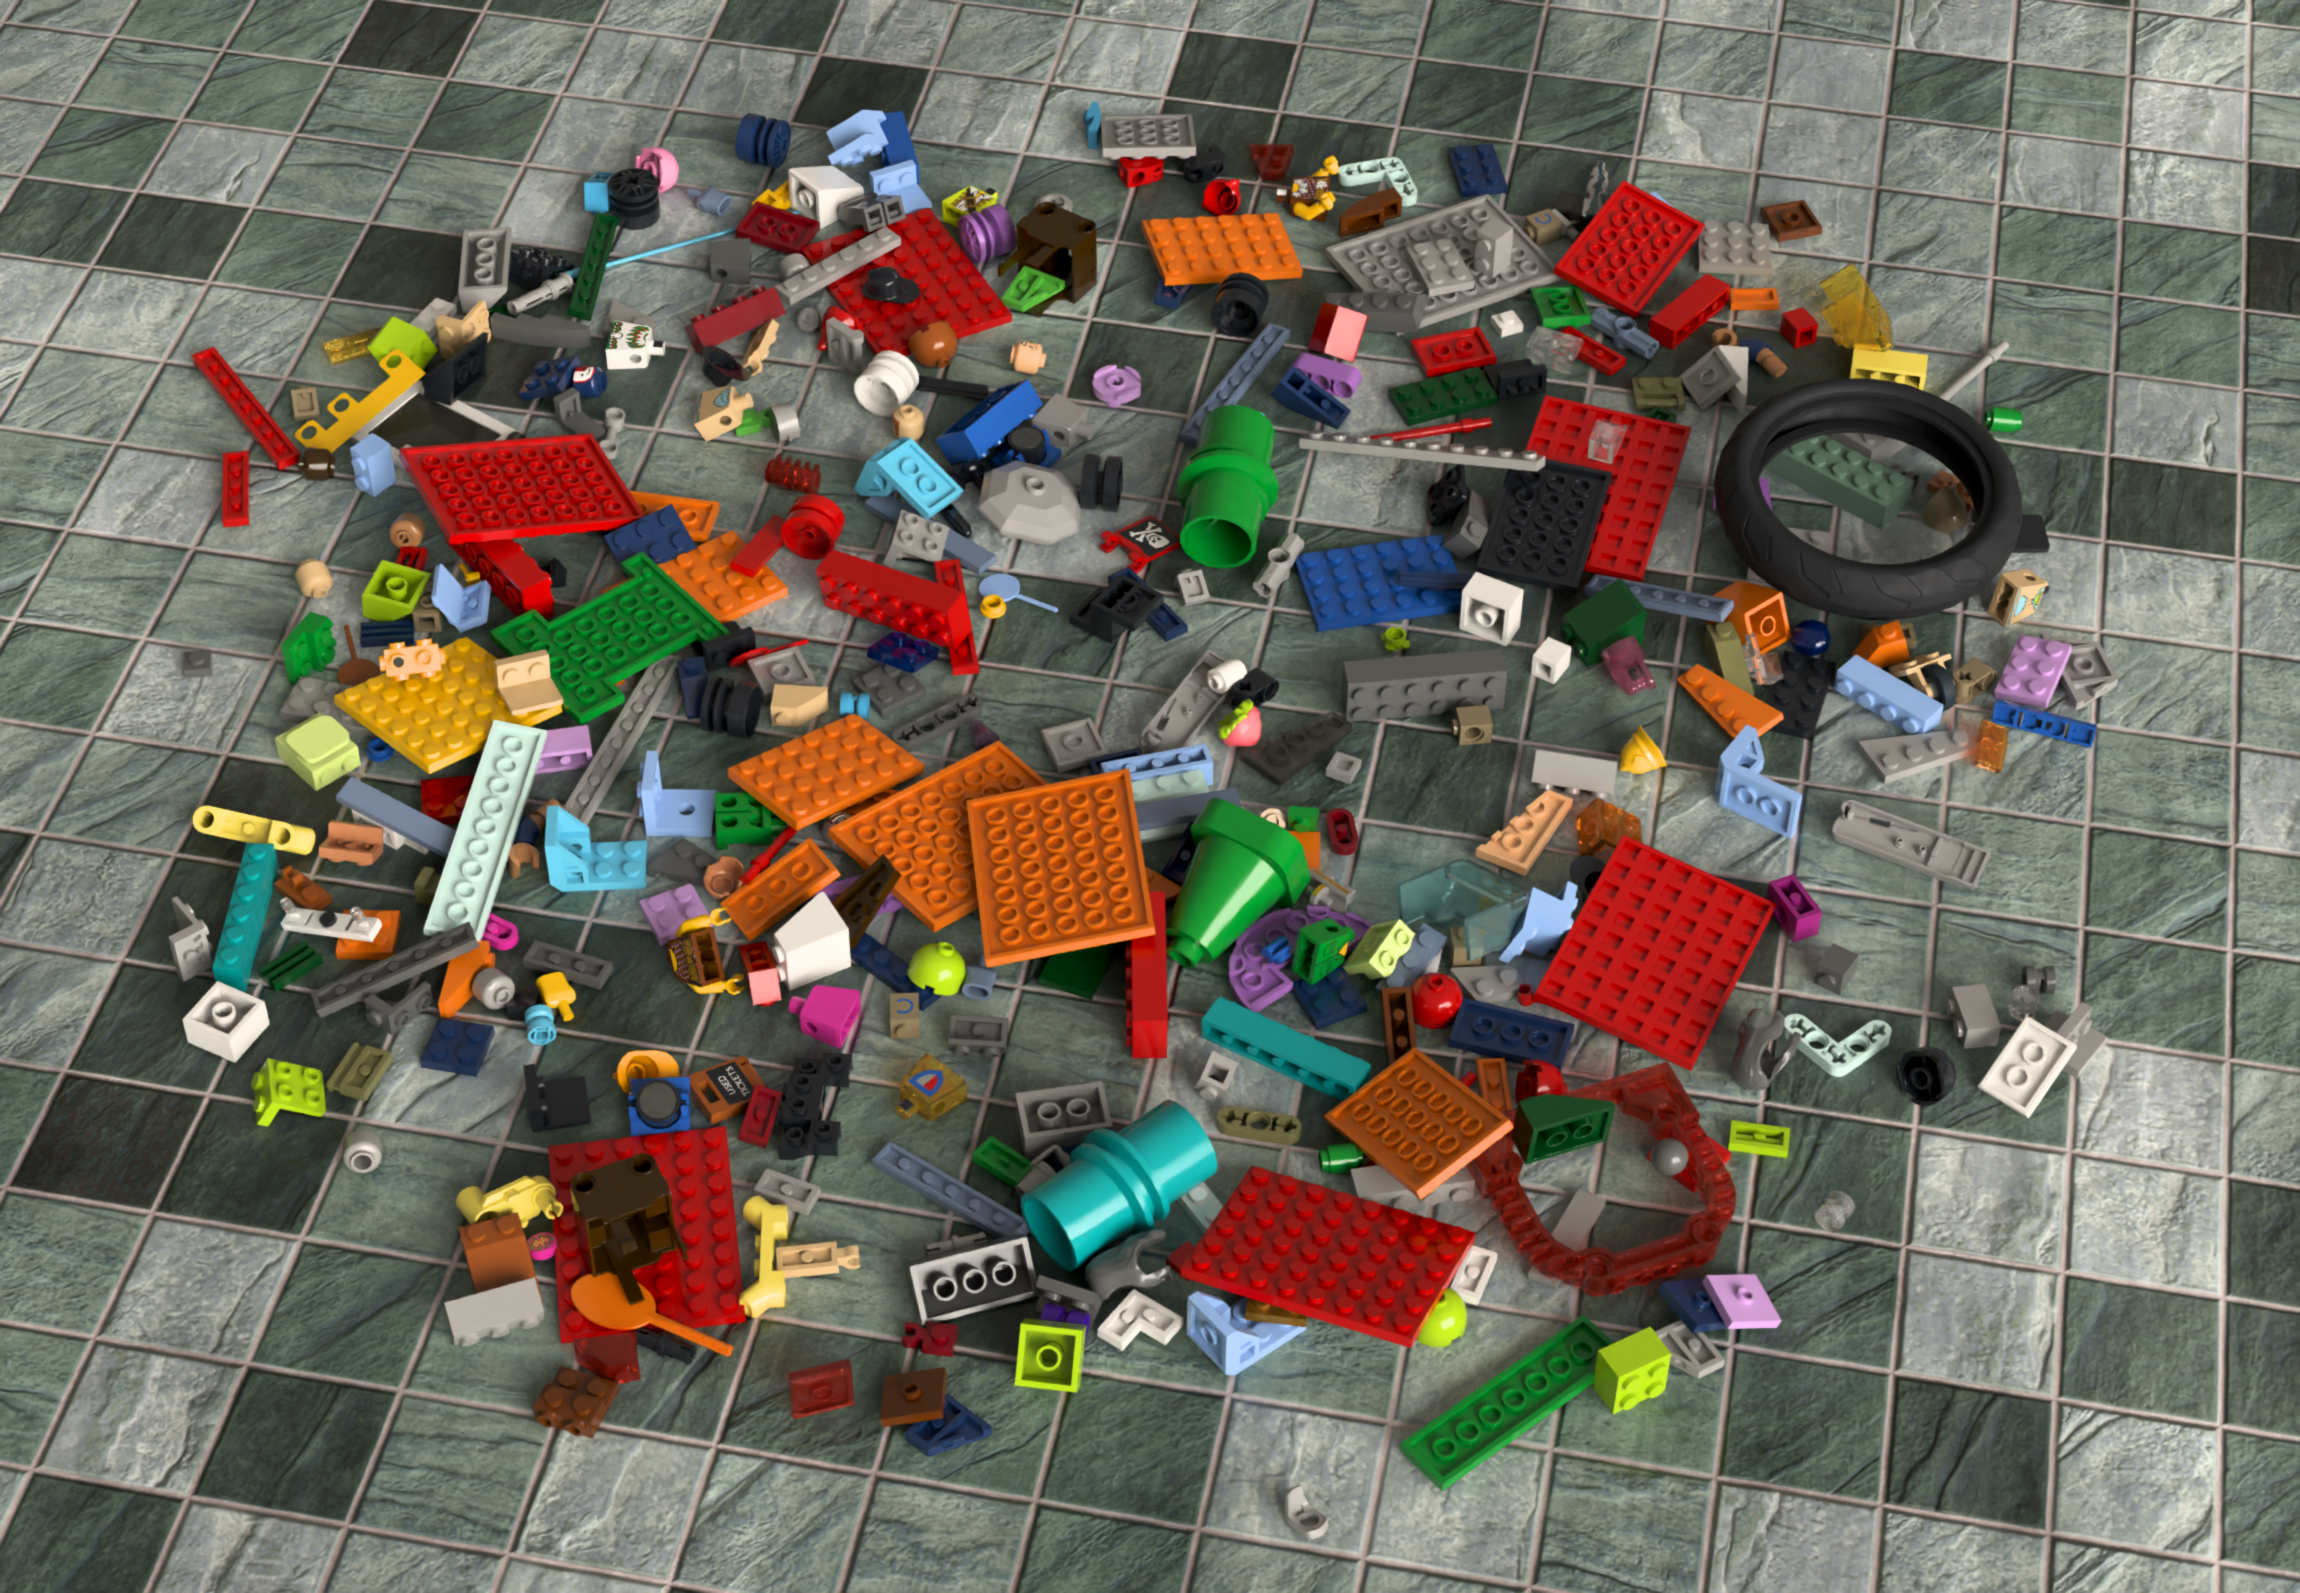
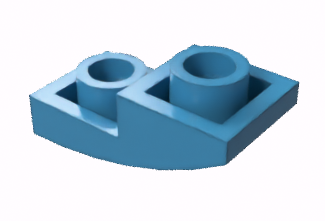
M1092 102L1089 109L1084 112L1083 123L1086 124L1085 138L1088 139V148L1097 150L1101 136V115L1097 102Z

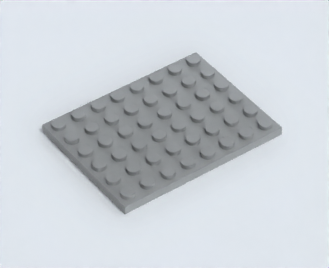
M1489 194L1325 248V256L1358 292L1427 294L1405 254L1406 246L1451 238L1475 281L1474 289L1428 297L1419 329L1530 291V288H1538L1562 280L1560 276L1553 273L1556 265ZM1495 217L1514 228L1510 266L1492 279L1474 269L1477 230ZM1394 332L1397 336L1405 334L1402 332Z

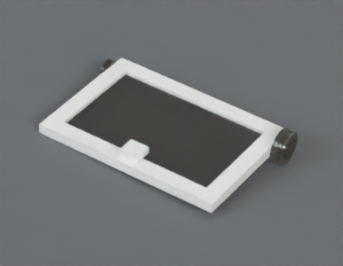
M418 380L349 439L357 444L374 433L390 443L393 464L406 470L398 457L399 448L524 439L526 436L459 400L449 406L424 398L422 381Z

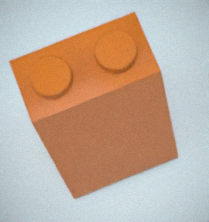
M1738 580L1712 595L1733 600L1734 609L1723 622H1732L1740 638L1743 653L1749 659L1756 660L1792 638L1782 591ZM1705 620V621H1706V625L1720 623V622Z

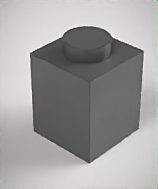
M1833 943L1817 965L1814 983L1840 995L1855 975L1859 955Z

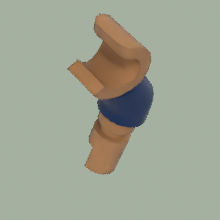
M1718 329L1712 335L1713 347L1716 345L1718 347L1719 345L1748 347V360L1763 366L1774 378L1783 375L1788 368L1774 355L1772 347L1759 338H1740V341H1737V335L1730 329Z
M555 799L546 802L535 810L533 814L521 817L508 857V871L512 878L516 879L519 876L520 864L523 862L530 863L533 868H539V852L534 847L535 840L539 837V832L546 828L547 806L558 805L562 808Z

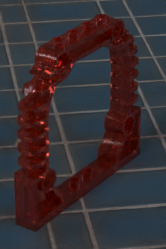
M1668 1061L1570 1091L1560 1096L1613 1101L1622 1113L1648 1123L1649 1134L1656 1140L1672 1138L1684 1144L1689 1158L1685 1168L1700 1192L1705 1210L1688 1217L1683 1225L1682 1232L1618 1253H1613L1601 1247L1587 1248L1577 1252L1556 1241L1548 1232L1520 1185L1519 1178L1523 1162L1522 1158L1514 1152L1516 1146L1511 1138L1512 1130L1484 1150L1478 1157L1466 1164L1482 1198L1489 1199L1492 1208L1498 1215L1499 1221L1503 1224L1508 1237L1512 1240L1514 1248L1523 1256L1524 1261L1540 1270L1542 1275L1548 1278L1562 1279L1566 1285L1580 1286L1584 1293L1593 1297L1604 1296L1610 1293L1618 1294L1628 1287L1637 1284L1645 1285L1653 1279L1665 1275L1673 1276L1680 1270L1692 1266L1700 1267L1707 1263V1261L1712 1260L1717 1253L1721 1236L1732 1220L1736 1207V1189L1731 1179V1174L1725 1168L1721 1157L1716 1153L1714 1145L1707 1138L1705 1130L1698 1123L1700 1114ZM1517 1108L1502 1113L1510 1119L1512 1125L1514 1124Z

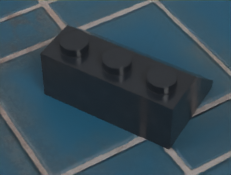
M483 332L460 347L424 376L422 382L424 398L451 406L486 377L488 333Z

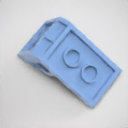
M1746 724L1720 756L1714 792L1719 806L1791 839L1797 829L1802 794L1759 774L1763 769L1764 755L1756 728Z
M1199 1291L1188 1297L1187 1335L1228 1375L1238 1374L1306 1330V1327L1245 1320L1247 1297L1231 1307L1221 1298Z

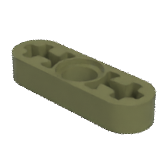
M1233 1106L1223 1107L1217 1113V1129L1226 1136L1282 1145H1293L1301 1137V1122L1294 1116ZM1228 1119H1233L1232 1123H1227ZM1254 1122H1263L1267 1125V1127L1261 1130L1254 1129L1251 1126V1124H1253ZM1272 1125H1275V1131H1272ZM1286 1128H1290V1132H1285Z

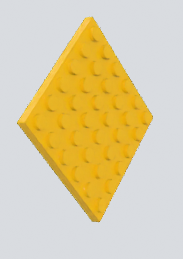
M467 637L457 639L455 642L442 647L445 651L446 664H441L442 669L436 671L437 676L420 678V673L409 674L410 679L393 681V676L387 677V673H384L334 695V702L337 707L428 774L483 750L494 720L532 727L562 713V705H557L550 709L535 710L523 715H511L496 689L494 661L499 659Z

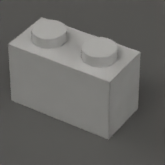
M1494 217L1477 230L1474 258L1475 270L1493 279L1510 266L1514 227Z
M1986 984L1952 987L1950 998L1946 999V1012L1948 1016H1952L1954 1034L1956 1038H1960L1963 1049L1997 1045L2001 1024Z

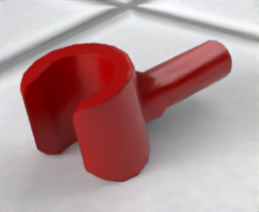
M1521 984L1519 986L1520 993H1517V997L1521 1006L1526 1007L1533 1003L1547 1005L1534 999L1535 994L1530 984Z

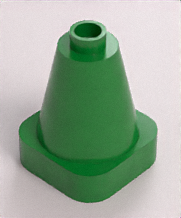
M1210 798L1190 827L1196 850L1166 927V938L1170 942L1166 949L1167 954L1176 963L1188 969H1194L1198 962L1204 964L1212 963L1273 905L1282 909H1291L1311 880L1303 846L1290 832L1273 822L1220 798Z

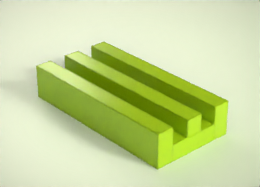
M1731 1120L1728 1150L1787 1158L1790 1128Z

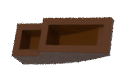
M1395 187L1372 194L1358 201L1339 216V237L1342 238L1383 228L1385 220L1401 217L1402 197Z

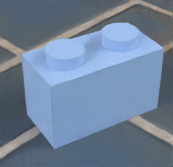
M372 433L350 448L351 463L355 473V484L361 491H365L375 497L397 482L390 443Z

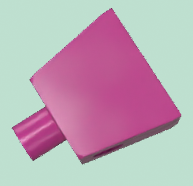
M817 985L813 987L807 999L793 996L790 1000L788 1011L800 1016V1027L803 1034L841 1049L861 1011L860 991Z

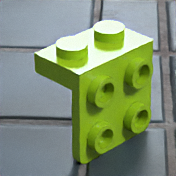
M268 1058L260 1071L256 1072L252 1078L251 1087L255 1092L253 1110L256 1112L258 1125L268 1127L280 1108L322 1117L326 1112L323 1074L318 1069Z

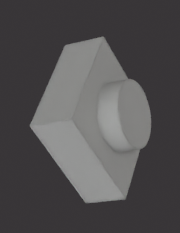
M1337 751L1326 768V776L1351 784L1361 768L1362 759Z

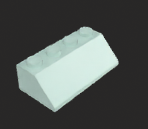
M1201 769L1132 781L1135 805L1209 792ZM1189 823L1139 831L1141 844L1182 836Z

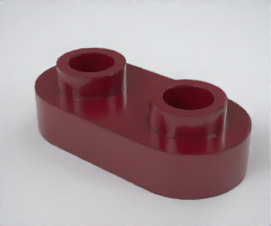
M1343 808L1329 811L1326 816V829L1332 851L1344 856L1353 854L1358 848V834L1352 813Z

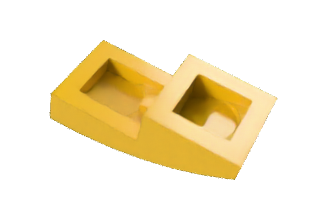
M789 179L774 192L767 189L751 205L753 206L758 201L782 210L790 208Z

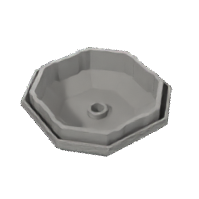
M1016 460L984 473L978 511L1004 536L1036 544L1051 545L1078 533L1081 515L1080 491L1059 470Z

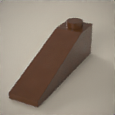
M1411 987L1381 989L1379 1007L1387 1067L1412 1048H1417Z

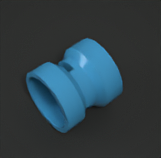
M842 692L840 717L844 718L855 714L868 720L870 709L869 693L852 695L851 692Z

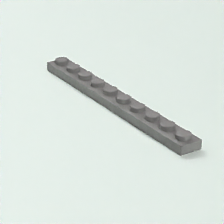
M1320 430L1308 431V434L1299 439V448L1536 472L1545 466L1544 455H1537L1536 451L1513 453V450L1509 448L1492 451L1486 446H1475L1472 449L1465 448L1463 444L1441 446V443L1436 441L1420 444L1414 439H1405L1399 442L1393 441L1392 437H1380L1378 439H1370L1369 435L1347 437L1346 433L1342 432L1326 435Z
M670 654L648 666L563 807L565 811L585 825H588L678 674L677 661L682 660V657Z

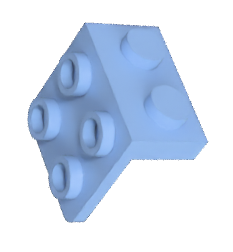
M443 564L436 565L431 600L434 606L444 613L448 622L454 625L460 633L487 623L491 593L490 584L484 580L463 589Z

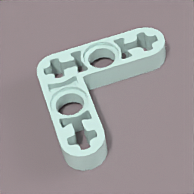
M1387 157L1346 164L1339 167L1337 180L1343 186H1356L1386 181L1389 189L1395 187L1402 197V206H1412L1417 202V188L1399 158Z
M1790 1014L1785 1018L1782 1034L1788 1040L1790 1034H1793L1794 1031L1800 1033L1801 1041L1797 1049L1828 1074L1841 1077L1889 1044L1892 1030L1888 1023L1881 1020H1873L1840 1043H1837L1803 1015ZM1817 1041L1822 1043L1824 1047L1816 1049L1811 1047L1809 1043ZM1861 1045L1865 1051L1856 1052L1850 1046Z

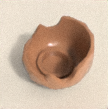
M720 856L716 863L708 865L703 877L706 892L716 900H725L745 884L740 880V877L745 873L743 864L735 857Z

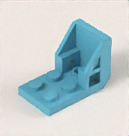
M900 437L868 459L854 487V490L860 496H887L896 489L926 519L931 518L955 501L964 491L912 438Z
M558 805L547 806L545 853L550 885L562 892L646 888L647 840L591 843L590 828Z

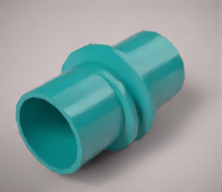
M1166 1100L1117 1133L1099 1127L1086 1135L1084 1143L1071 1152L1070 1164L1021 1197L1020 1205L1023 1217L1038 1245L1062 1269L1072 1271L1126 1234L1135 1235L1154 1229V1221H1163L1168 1217L1170 1204L1216 1174L1218 1166L1216 1154L1208 1136L1192 1114L1179 1103Z

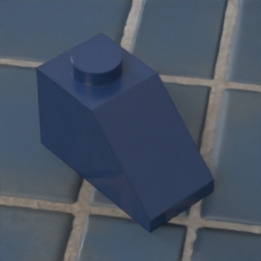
M703 656L677 661L679 686L688 720L700 718L702 698L708 683Z

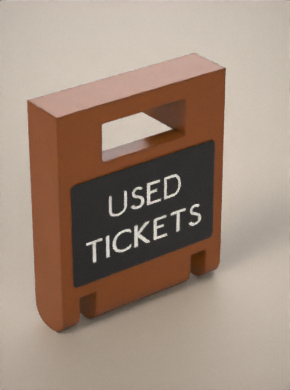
M740 1056L684 1076L690 1077V1096L711 1125L746 1113L755 1084L768 1088L746 1056ZM707 1086L718 1101L709 1103L704 1096L706 1095Z

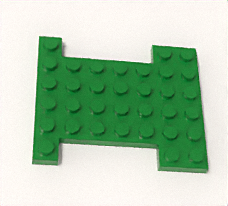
M643 552L621 562L622 571L631 578L630 580L564 615L548 622L535 609H532L490 631L491 640L509 657L546 649L549 654L550 677L563 697L562 708L580 726L625 702L624 694L615 686L616 683L696 640L702 644L731 633Z

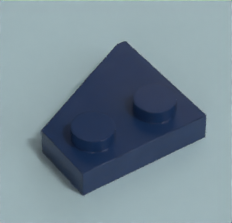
M946 1394L944 1417L916 1422L905 1432V1440L924 1455L930 1457L989 1437L992 1434V1426L949 1394Z

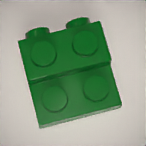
M309 612L281 644L290 684L295 685L300 676L308 677L312 669L322 672L334 660L336 653L334 648L337 643L332 637V631L330 630L333 623L327 616Z

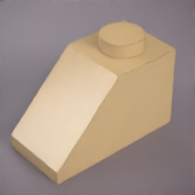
M775 684L770 706L772 726L800 727L829 710L828 687Z

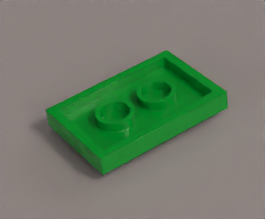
M1578 286L1530 288V298L1542 327L1556 329L1560 326L1581 327L1584 324H1591V314Z

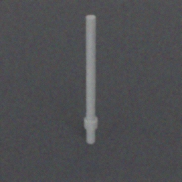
M2002 340L1994 348H1989L1975 365L1938 397L1946 401L1951 399L1988 365H1993L1998 361L2000 355L2008 349L2009 344Z

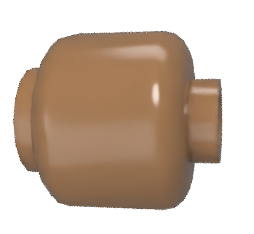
M403 513L394 520L390 528V540L398 549H401V546L418 547L425 535V524L417 515Z

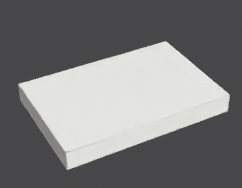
M2025 1016L1979 1083L1978 1088L2029 1119L2077 1046L2032 1018Z

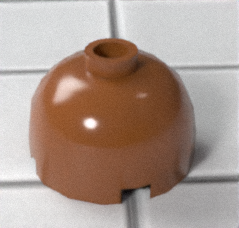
M940 321L928 325L929 330L924 333L920 329L908 342L913 358L924 367H946L950 364L958 349V340L954 329L948 322Z

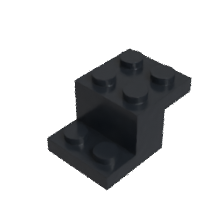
M1120 574L1106 589L1102 587L1096 589L1069 616V623L1113 644L1127 629L1134 632L1164 602V594Z

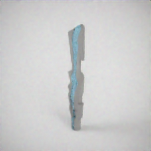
M1598 161L1590 174L1589 179L1591 180L1586 190V193L1590 195L1589 199L1584 198L1582 216L1584 217L1595 216L1602 208L1600 196L1607 195L1605 189L1608 188L1609 180L1607 179L1608 173L1605 170V163L1603 161Z

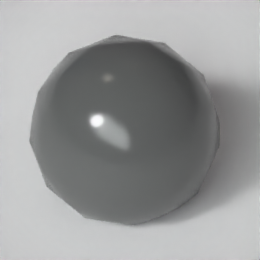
M1664 1138L1658 1141L1653 1146L1650 1154V1160L1655 1170L1670 1176L1682 1172L1689 1159L1688 1151L1684 1144L1672 1138Z

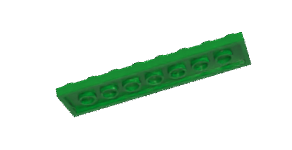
M1582 1315L1401 1442L1400 1451L1441 1491L1445 1490L1592 1385L1598 1350L1614 1342L1586 1316Z

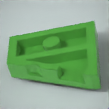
M1024 265L1001 300L1005 306L1025 312L1064 290L1065 280Z

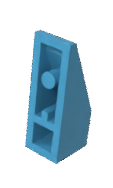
M595 172L584 182L585 211H591V214L595 215L596 211L605 214V211L611 209L608 181L617 172Z

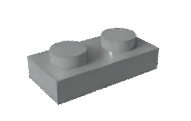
M768 1168L753 1189L754 1196L760 1195L769 1203L775 1205L787 1204L789 1210L808 1216L821 1195L819 1186Z

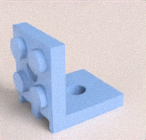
M647 751L645 762L640 763V778L643 779L637 783V798H642L639 804V815L644 817L646 836L712 837L715 820V793H717V790L662 789L658 751ZM684 811H692V812H693V813L690 814V815H683V814H681V813L684 812Z

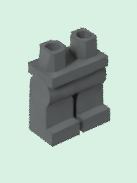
M873 192L841 204L837 208L839 220L843 221L845 228L863 225L864 232H871L906 218L901 195H877V193Z

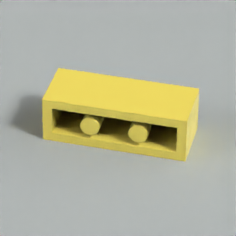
M1854 346L1850 378L1892 381L1923 390L1928 355Z

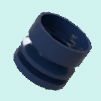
M747 113L741 120L736 136L735 149L738 160L753 164L760 162L763 166L769 165L772 168H780L785 162L790 146L791 131L789 123L775 118L767 120L762 115Z

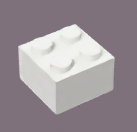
M1476 572L1462 590L1459 629L1507 646L1520 628L1524 589Z
M219 981L211 987L182 1019L188 1043L234 1063L270 1024L265 1001Z

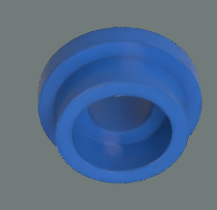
M375 738L369 742L366 753L371 761L384 762L393 756L394 749L381 738Z

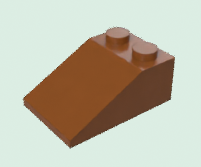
M518 1212L458 1228L462 1250L475 1294L535 1277L542 1301Z

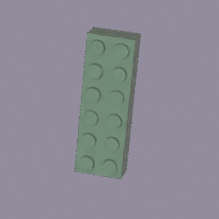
M1825 435L1794 444L1774 457L1765 467V469L1881 530L1910 504L1914 483L1909 478Z

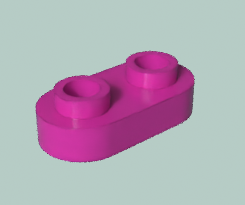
M490 913L481 941H489L490 946L498 950H509L519 942L518 929L514 924Z

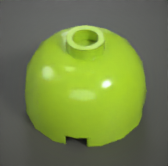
M947 942L923 945L914 953L907 970L908 977L918 987L925 989L927 985L935 988L934 994L948 996L959 992L966 973L963 958L955 950L954 946Z
M1447 1287L1417 1337L1418 1342L1431 1347H1446L1452 1344V1340L1458 1337L1460 1339L1464 1335L1467 1326L1466 1305L1456 1291Z

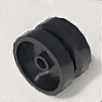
M1086 454L1081 476V509L1095 510L1101 495L1102 509L1104 511L1117 512L1123 489V458L1108 456L1102 471L1100 455Z

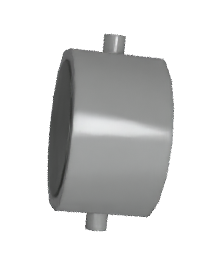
M787 402L770 406L769 419L776 441L780 443L799 438V421L793 404Z

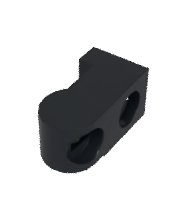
M1218 145L1209 147V152L1186 158L1184 160V179L1190 183H1198L1227 175L1228 157Z

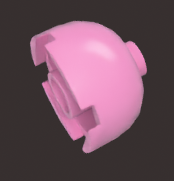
M661 147L642 148L640 151L643 152L640 156L636 157L634 168L646 169L656 176L658 193L668 191L675 185L678 178L679 167L675 157L671 152Z

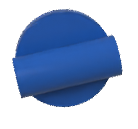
M1280 936L1263 947L1261 953L1268 959L1269 964L1275 961L1277 965H1280L1292 956L1289 951L1293 947L1291 944L1289 945L1288 939L1285 936Z

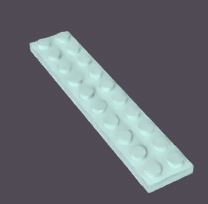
M498 720L493 721L424 926V935L435 937L466 922H470L477 940H482L547 739V730Z

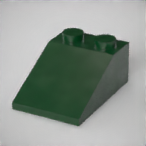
M1544 1094L1537 1097L1529 1096L1518 1102L1511 1138L1525 1165L1607 1141L1615 1104L1613 1101Z

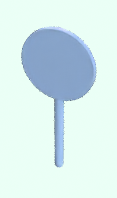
M994 574L986 577L979 585V594L983 599L988 595H998L1006 602L1015 597L1047 610L1058 612L1057 607L1019 594L1020 583L1012 575Z

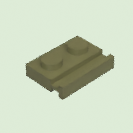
M354 1042L326 1083L328 1091L333 1092V1090H336L341 1095L366 1102L392 1063V1052L368 1045L362 1047L357 1042Z

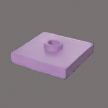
M1756 1274L1706 1275L1702 1281L1727 1329L1777 1328L1782 1321Z

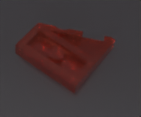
M1250 144L1251 155L1261 179L1284 180L1294 155L1293 145Z

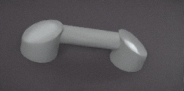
M616 407L606 410L604 426L607 430L606 438L599 442L601 449L608 459L617 458L619 447L615 439L617 433L622 430L625 421V412Z

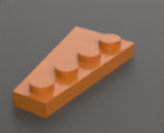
M1696 664L1677 678L1678 685L1732 741L1746 724L1756 728L1759 737L1784 719L1782 712L1699 664Z

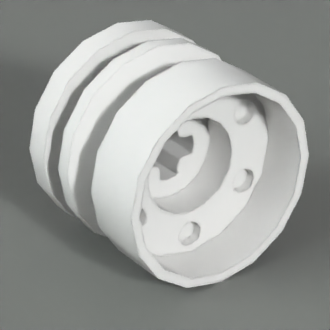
M891 350L881 351L875 355L868 367L856 380L854 393L858 402L872 414L881 417H891L894 410L903 406L906 399L916 389L919 383V374L912 362L902 354Z

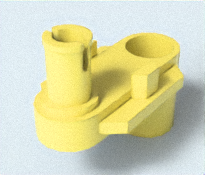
M523 1176L487 1194L479 1187L470 1186L462 1190L456 1199L458 1210L470 1224L518 1212L522 1227L525 1228L527 1227L528 1220L538 1216L541 1210L549 1219H555L551 1211L557 1217L563 1212V1205L555 1198L556 1189L544 1176L532 1178Z

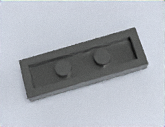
M537 940L533 942L523 958L524 968L545 974L562 972L568 981L599 990L602 989L613 971L612 962Z

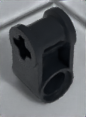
M1259 668L1252 669L1244 678L1239 679L1233 684L1235 697L1231 702L1232 710H1235L1246 699H1250L1256 707L1271 700L1279 689V682Z

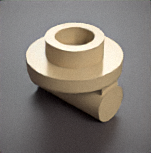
M1268 808L1260 814V817L1285 828L1286 817L1279 809Z

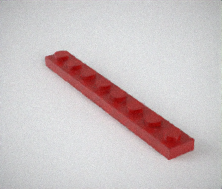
M215 347L191 355L193 364L276 467L282 470L297 464L301 453Z

